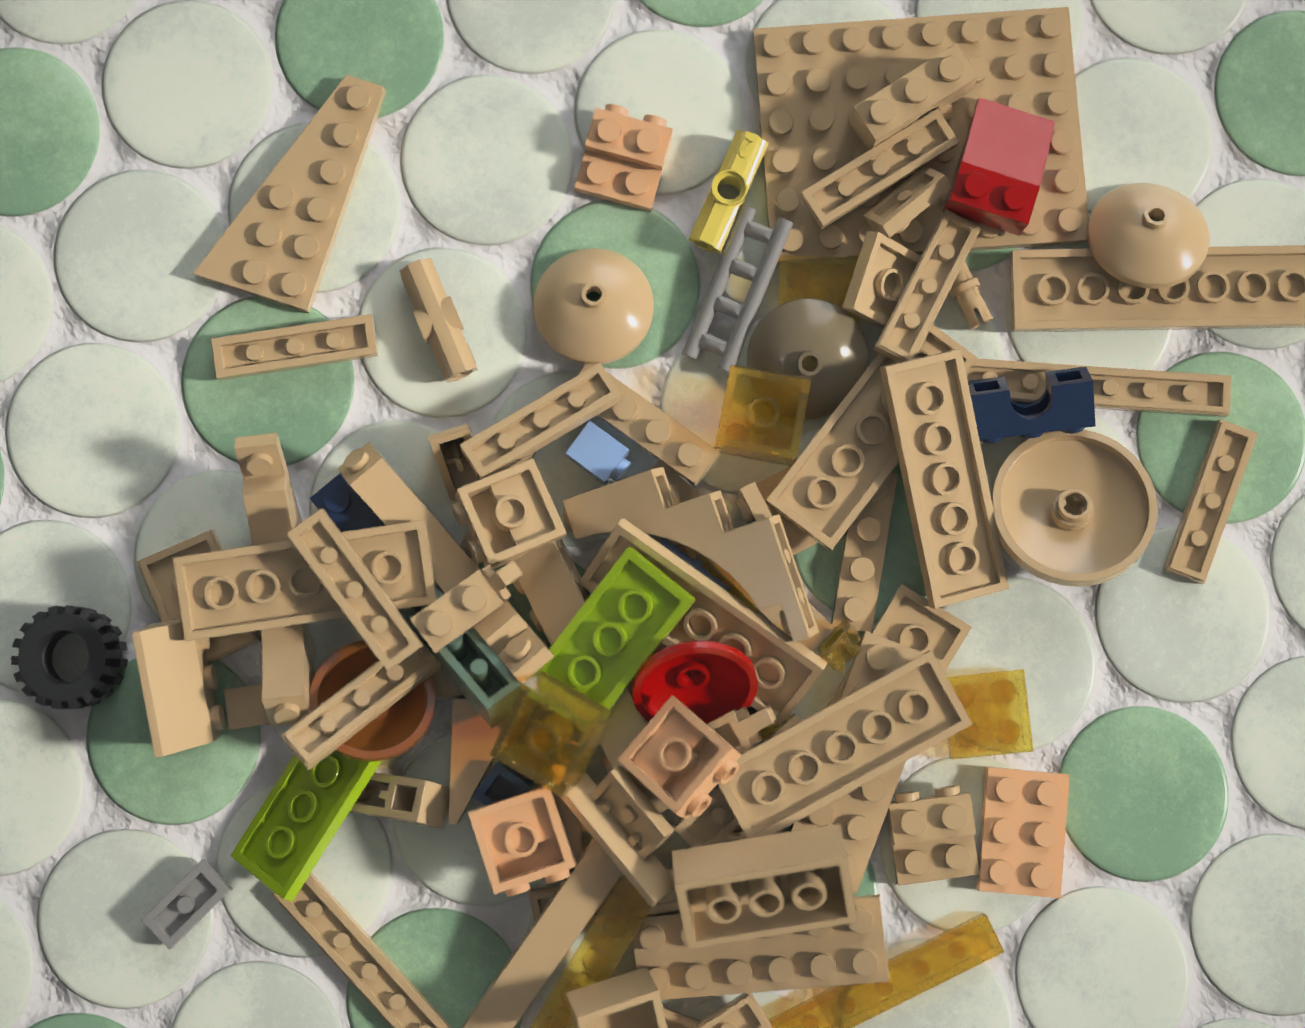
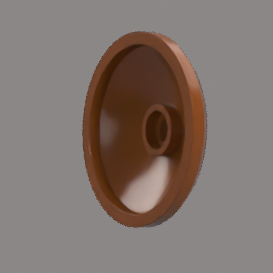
M365 640L353 642L338 649L323 662L311 684L309 694L310 712L379 660ZM430 676L335 749V751L355 760L382 761L401 755L412 748L424 736L433 719L435 687L432 677Z

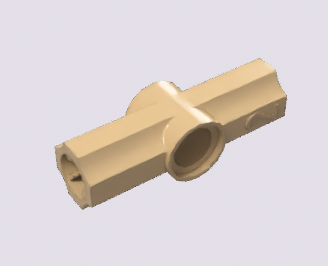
M419 259L407 264L406 267L399 270L401 279L414 305L415 311H413L419 329L426 344L431 346L445 382L457 381L469 376L478 370L475 364L476 361L461 331L464 327L450 296L447 297L432 259Z

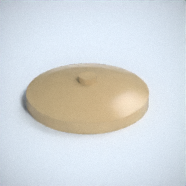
M1089 430L1073 434L1061 431L1045 432L1040 437L1026 440L1011 452L1004 461L991 493L996 530L1005 551L1019 566L1029 573L1058 585L1074 587L1092 586L1107 582L1123 574L1144 553L1152 539L1157 523L1158 505L1156 492L1152 480L1142 463L1117 441Z

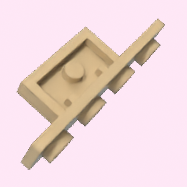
M570 759L548 772L545 776L548 783L650 906L656 905L675 891L674 878L653 854L675 830L621 766L612 770L598 786H596L575 759Z

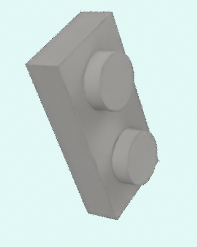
M205 859L201 860L141 921L170 950L233 888Z

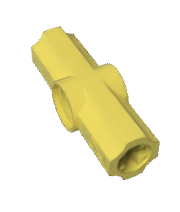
M736 131L721 167L712 181L709 194L690 234L689 241L697 247L708 252L721 254L768 147V142L764 141L760 136L749 131ZM726 184L733 185L739 191V195L734 199H724L718 193V189Z

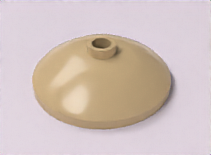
M1132 183L1108 192L1095 205L1087 226L1088 244L1100 266L1118 280L1141 288H1166L1187 280L1202 265L1210 243L1207 223L1196 205L1181 193L1153 183Z
M588 248L568 253L549 266L536 287L533 307L537 328L545 342L555 352L577 363L596 365L600 362L601 364L617 361L630 354L640 345L652 323L654 300L646 276L631 260L610 250ZM590 292H597L601 295V298L593 302L588 300L586 296Z

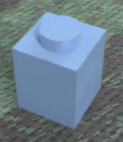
M590 420L565 453L569 460L603 485H607L610 479H613L615 482L619 481L631 464L626 460L629 455V449Z

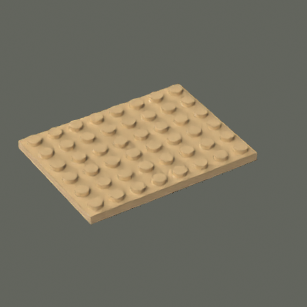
M1069 7L754 28L753 45L761 138L768 142V147L763 156L768 227L774 229L778 217L793 223L777 265L858 259L867 231L878 232L870 228L863 215L916 172L823 229L820 228L800 194L803 190L868 151L849 122L854 106L956 43L979 77L969 93L940 110L960 142L957 147L927 164V167L946 175L951 184L979 97L1055 121L1041 186L1028 226L1018 236L971 221L982 228L970 251L1088 243L1087 226L1089 217ZM935 108L932 109V110H930V111H928V112H926L925 114H923L922 116H920L919 118H917V119H916L914 122H912L911 124L915 123V122L918 121L919 119H921V118H923L924 116L928 115L929 113L933 112V111L935 110ZM949 190L941 196L940 201L936 205L922 211L910 221L909 226L904 231L894 234L890 239L916 254L922 255L944 213L943 208Z

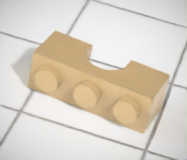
M956 43L854 106L849 122L869 151L908 127L926 112L934 108L935 110L938 108L940 111L969 93L979 76Z

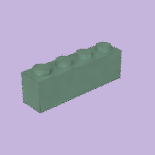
M435 584L438 599L441 596H443L444 593ZM430 604L397 609L414 633L441 662V669L492 729L525 705L521 683L473 627L437 653H434L411 621L413 616Z

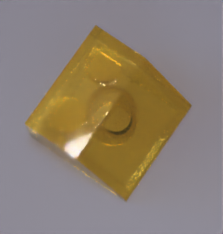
M730 365L714 448L723 454L793 466L797 460L811 380Z

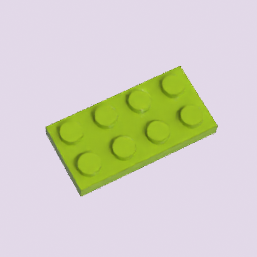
M627 547L549 648L554 657L528 680L591 732L595 730L633 681L640 666L655 653L696 599L635 549Z
M334 750L310 770H307L294 754L230 856L283 900L293 902L381 761L355 760Z

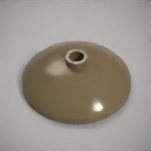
M813 298L788 301L771 310L756 326L747 350L748 373L757 394L775 411L796 419H817L833 414L868 367L867 344L855 320L835 304ZM806 356H814L817 359L816 366L811 370L802 367V361Z

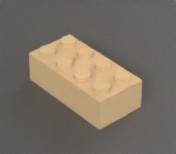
M840 824L672 851L674 885L688 949L857 922L847 855Z

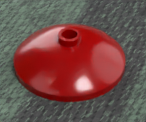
M706 640L681 642L660 650L640 666L632 682L634 705L637 711L649 722L672 695L707 724L735 709L739 710L745 706L748 709L754 701L758 690L755 667L745 654L731 646Z

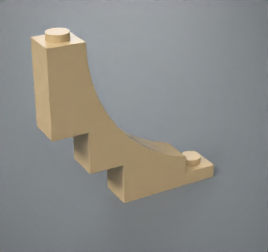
M270 433L236 437L234 450L244 479L242 495L252 546L290 540L287 533L302 523V518L278 434ZM308 623L261 630L262 703L270 726L293 725L310 713L309 694L314 679L315 644Z
M367 442L362 448L352 451L346 457L344 463L337 468L348 484L386 526L426 520L434 580L445 593L480 569L469 554L444 528L423 501L370 442ZM508 599L504 601L502 606L473 626L521 684L554 657Z
M663 467L650 469L562 500L565 507L563 511L564 522L568 530L573 532L575 539L612 532L618 522L624 518L645 534L657 535L677 541L713 560L747 591L759 609L781 603L783 610L780 611V621L786 634L792 635L794 643L811 638L819 633L779 514L734 529L721 490L675 504Z

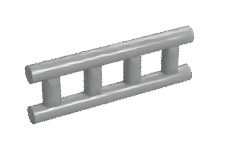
M742 204L682 351L683 355L693 359H697L701 348L720 355L722 358L718 368L729 373L734 371L793 225L791 221L778 217L774 229L753 222L757 210ZM746 236L767 244L759 266L737 259ZM731 274L752 281L743 304L722 296ZM716 311L737 319L728 341L707 334Z

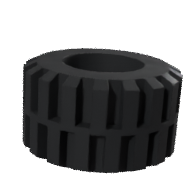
M68 605L65 607L53 606L48 608V612L39 611L32 616L33 623H24L20 628L24 636L22 639L15 638L12 646L19 648L18 656H11V665H19L20 671L13 675L16 682L25 683L26 686L21 690L27 696H35L36 703L42 706H51V709H80L86 706H94L100 703L99 699L108 698L114 693L113 685L121 684L124 676L119 674L120 669L127 668L128 659H122V651H127L128 649L126 642L120 641L118 638L123 633L118 626L110 624L112 619L108 616L98 614L97 610ZM69 633L79 635L86 643L89 652L86 670L73 682H66L60 678L54 670L52 663V654L56 644Z

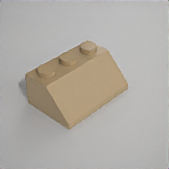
M182 619L150 624L133 632L132 638L155 758L208 744L221 736V730L225 729V716L222 706L216 705L213 689L218 688L216 669L214 665H208L206 659V649L210 648V638L185 641Z

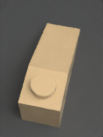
M453 699L448 824H458L462 820L473 799L472 796L479 788L504 742V733L512 732V715L492 729L467 699Z
M374 772L350 812L443 829L449 803L450 787L422 779Z

